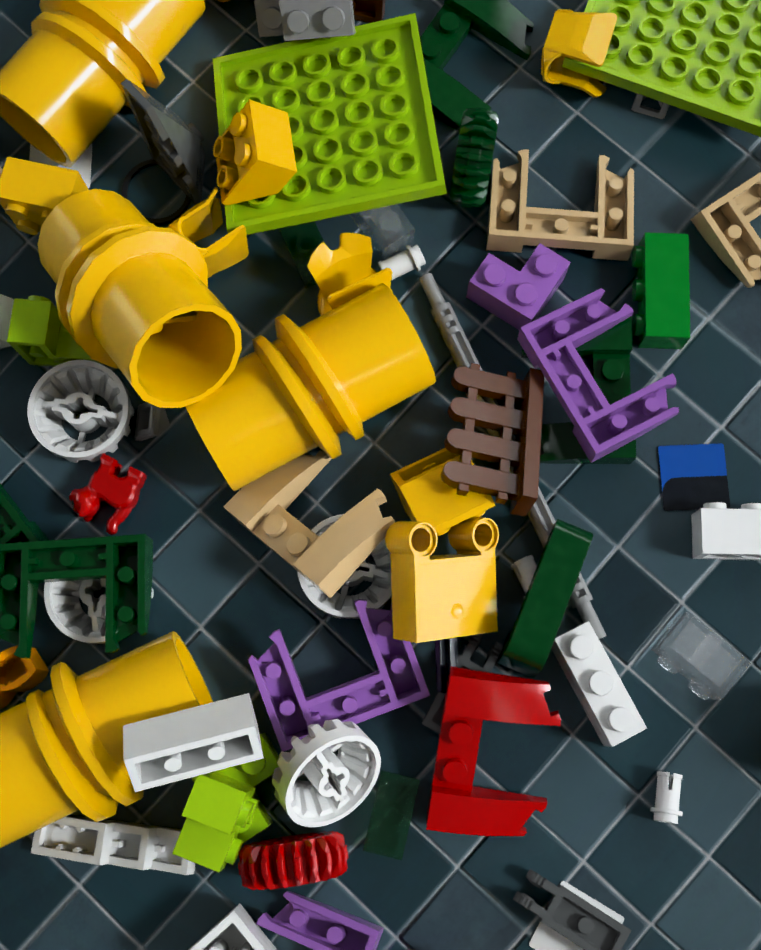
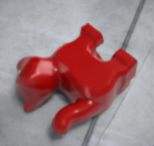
M102 453L100 456L101 464L98 470L91 476L88 485L80 489H74L70 493L69 499L72 502L73 511L79 517H83L85 522L92 520L100 508L101 501H105L115 509V513L111 515L106 523V532L114 535L117 533L119 525L125 521L132 509L137 505L140 489L144 486L147 476L142 471L129 466L127 476L118 477L123 466L118 463V460Z

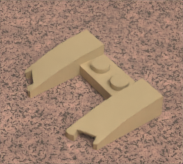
M523 149L518 151L517 158L519 163L502 169L500 168L498 158L493 159L486 250L522 253L523 245L538 246L540 243L545 247L593 250L592 258L628 261L634 246L633 169L630 168L625 178H622L606 170L610 158L605 155H599L594 212L526 207L529 150Z
M761 172L701 210L691 219L708 245L747 288L755 286L754 280H761V239L749 223L761 215Z
M319 450L316 455L304 454L242 487L223 507L241 525L331 599L385 538L389 526L395 520L392 516L383 518L379 506L387 502V499L378 488L342 515L320 536L316 535L287 512L286 509L332 459L324 451Z

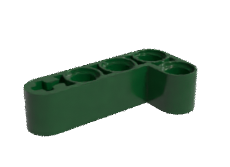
M556 519L515 624L504 642V647L497 663L531 678H534L541 672L551 651L589 550L593 533Z

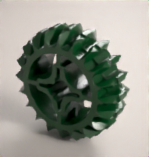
M467 108L462 115L450 199L452 203L461 204L463 207H481L486 200L499 121L497 112L487 110L488 108Z

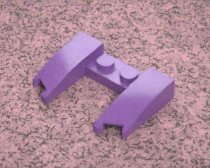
M602 288L520 327L517 338L535 369L540 368L573 423L574 428L572 432L591 463L637 439L679 413V407L668 409L666 389L676 386V377L673 373L611 405L608 403L575 348L629 318L634 311L626 303L618 312L602 303L600 299L605 292Z
M364 599L354 601L378 667V671L306 697L280 629L273 631L269 636L274 643L259 659L253 655L248 658L283 752L293 748L291 744L293 736L301 740L309 735L307 726L311 724H319L323 728L325 720L339 719L341 722L351 721L357 724L430 696L411 642L393 639L392 602L390 610L366 608L367 600Z
M286 891L283 894L289 903L273 918L265 912L258 918L256 925L313 950H376L384 930L383 927L291 891Z

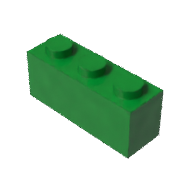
M645 232L639 245H634L632 251V266L637 267L638 279H634L632 286V300L638 301V314L633 316L632 333L638 336V348L682 349L690 339L689 234Z

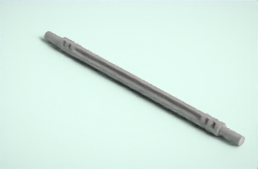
M432 273L423 275L419 278V281L433 308L431 314L457 368H469L471 363L479 364L450 302H445ZM477 395V401L499 405L497 399ZM487 429L490 436L500 438V431ZM512 434V440H513V441H515V436H514V434ZM510 466V471H509V473H513V467H512V466ZM538 486V499L527 514L544 548L555 519ZM580 572L569 602L572 609L577 608L583 623L589 621L598 639H601L607 635L590 602L593 600V597Z

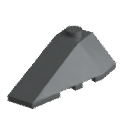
M125 79L121 83L152 159L158 163L162 170L195 205L200 203L206 157L201 143L204 140L201 132L193 123L190 122L187 125L172 110L130 80Z

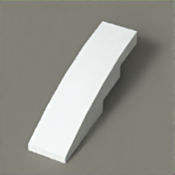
M68 815L35 831L31 853L94 865L109 864L138 870L153 869L182 875L194 874L196 864L172 854L181 832L179 829L107 819L95 822L89 817Z

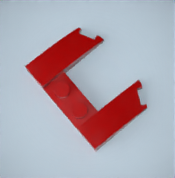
M450 666L426 816V830L478 836H525L527 829L523 825L535 810L541 813L545 810L547 798L473 786L483 720L560 726L561 718L558 710L549 712L544 693L551 690L549 682Z

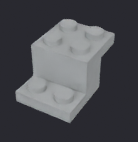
M254 0L259 37L283 35L284 41L350 36L356 33L352 0Z

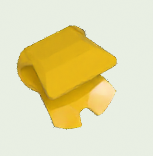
M558 9L555 11L542 49L541 75L543 81L550 84H563L582 90L593 98L600 97L605 93L606 87L598 79L566 69L562 65L564 58L567 57L596 67L602 66L617 22V15L615 13L574 12L570 9Z
M214 187L207 199L191 207L173 221L168 228H172L192 240L193 243L214 234L223 224L220 199L215 198L218 187ZM244 225L237 227L207 248L197 247L207 264L208 278L247 258L249 250L246 227Z
M341 233L337 249L330 250L324 242H321L311 254L307 267L320 289L317 301L320 315L333 310L381 283H384L389 288L391 287L392 271L390 268H385L379 272L371 268L373 253L371 237L359 233Z

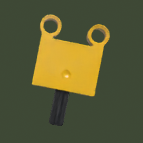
M471 518L451 527L448 531V539L451 546L457 550L456 554L431 556L437 547L438 537L434 527L427 522L397 521L390 525L386 532L385 543L390 552L393 639L414 643L435 641L437 691L441 693H446L450 666L458 668L457 637L498 632L495 547L499 540V530L496 523L490 518Z

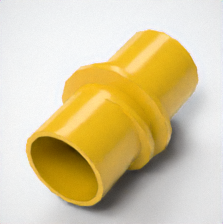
M40 0L39 7L42 13L31 22L32 35L0 70V116L21 137L48 158L62 166L72 167L123 106L131 108L121 85L125 79L130 80L145 92L146 90L143 85L157 89L163 82L165 76L160 64L203 15L206 8L204 0Z
M91 189L75 193L54 207L42 224L37 246L41 264L57 284L54 294L59 320L75 342L83 348L92 360L115 369H120L140 398L159 408H182L201 401L219 389L234 371L242 350L241 329L232 314L208 289L207 264L193 241L172 228L157 227L150 223L131 201L115 191Z
M381 283L301 327H298L284 314L276 317V340L270 342L262 335L252 339L254 352L237 361L234 371L223 385L201 401L185 407L217 467L233 491H237L317 447L332 459L341 456L339 435L347 432L355 440L360 439L364 436L363 422L436 383V377L427 352L408 315L390 288Z
M172 631L79 676L68 664L63 662L52 666L50 673L52 689L46 692L37 689L28 694L25 702L0 713V848L79 810L90 819L99 822L116 815L119 803L128 806L143 798L144 790L134 791L124 763L123 725L213 702L191 653L176 632Z

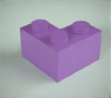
M540 243L521 271L516 270L488 253L469 281L466 298L520 331V327L537 320L564 280L571 262Z

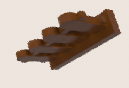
M471 363L469 368L458 367L451 377V384L456 390L466 392V398H454L448 407V415L452 420L463 423V429L454 428L450 430L444 440V445L449 452L460 455V462H447L441 472V479L446 485L457 488V495L466 496L469 491L496 496L495 503L504 505L510 499V514L525 517L538 499L544 375L541 370L530 368L524 380L516 379V373L507 371L505 376L481 371L479 364ZM477 395L502 400L503 405L499 406L477 401ZM514 403L518 404L517 409H514ZM474 426L500 431V438L474 432ZM512 434L516 435L515 441L512 440ZM476 458L498 463V470L472 465L471 459ZM510 466L513 467V473H509Z

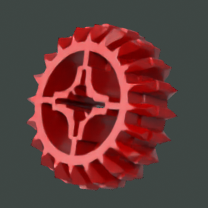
M334 831L291 835L247 844L239 851L238 870L239 875H241L242 886L251 890H273L315 884V882L337 878L344 874L348 868L347 845H345L343 834Z

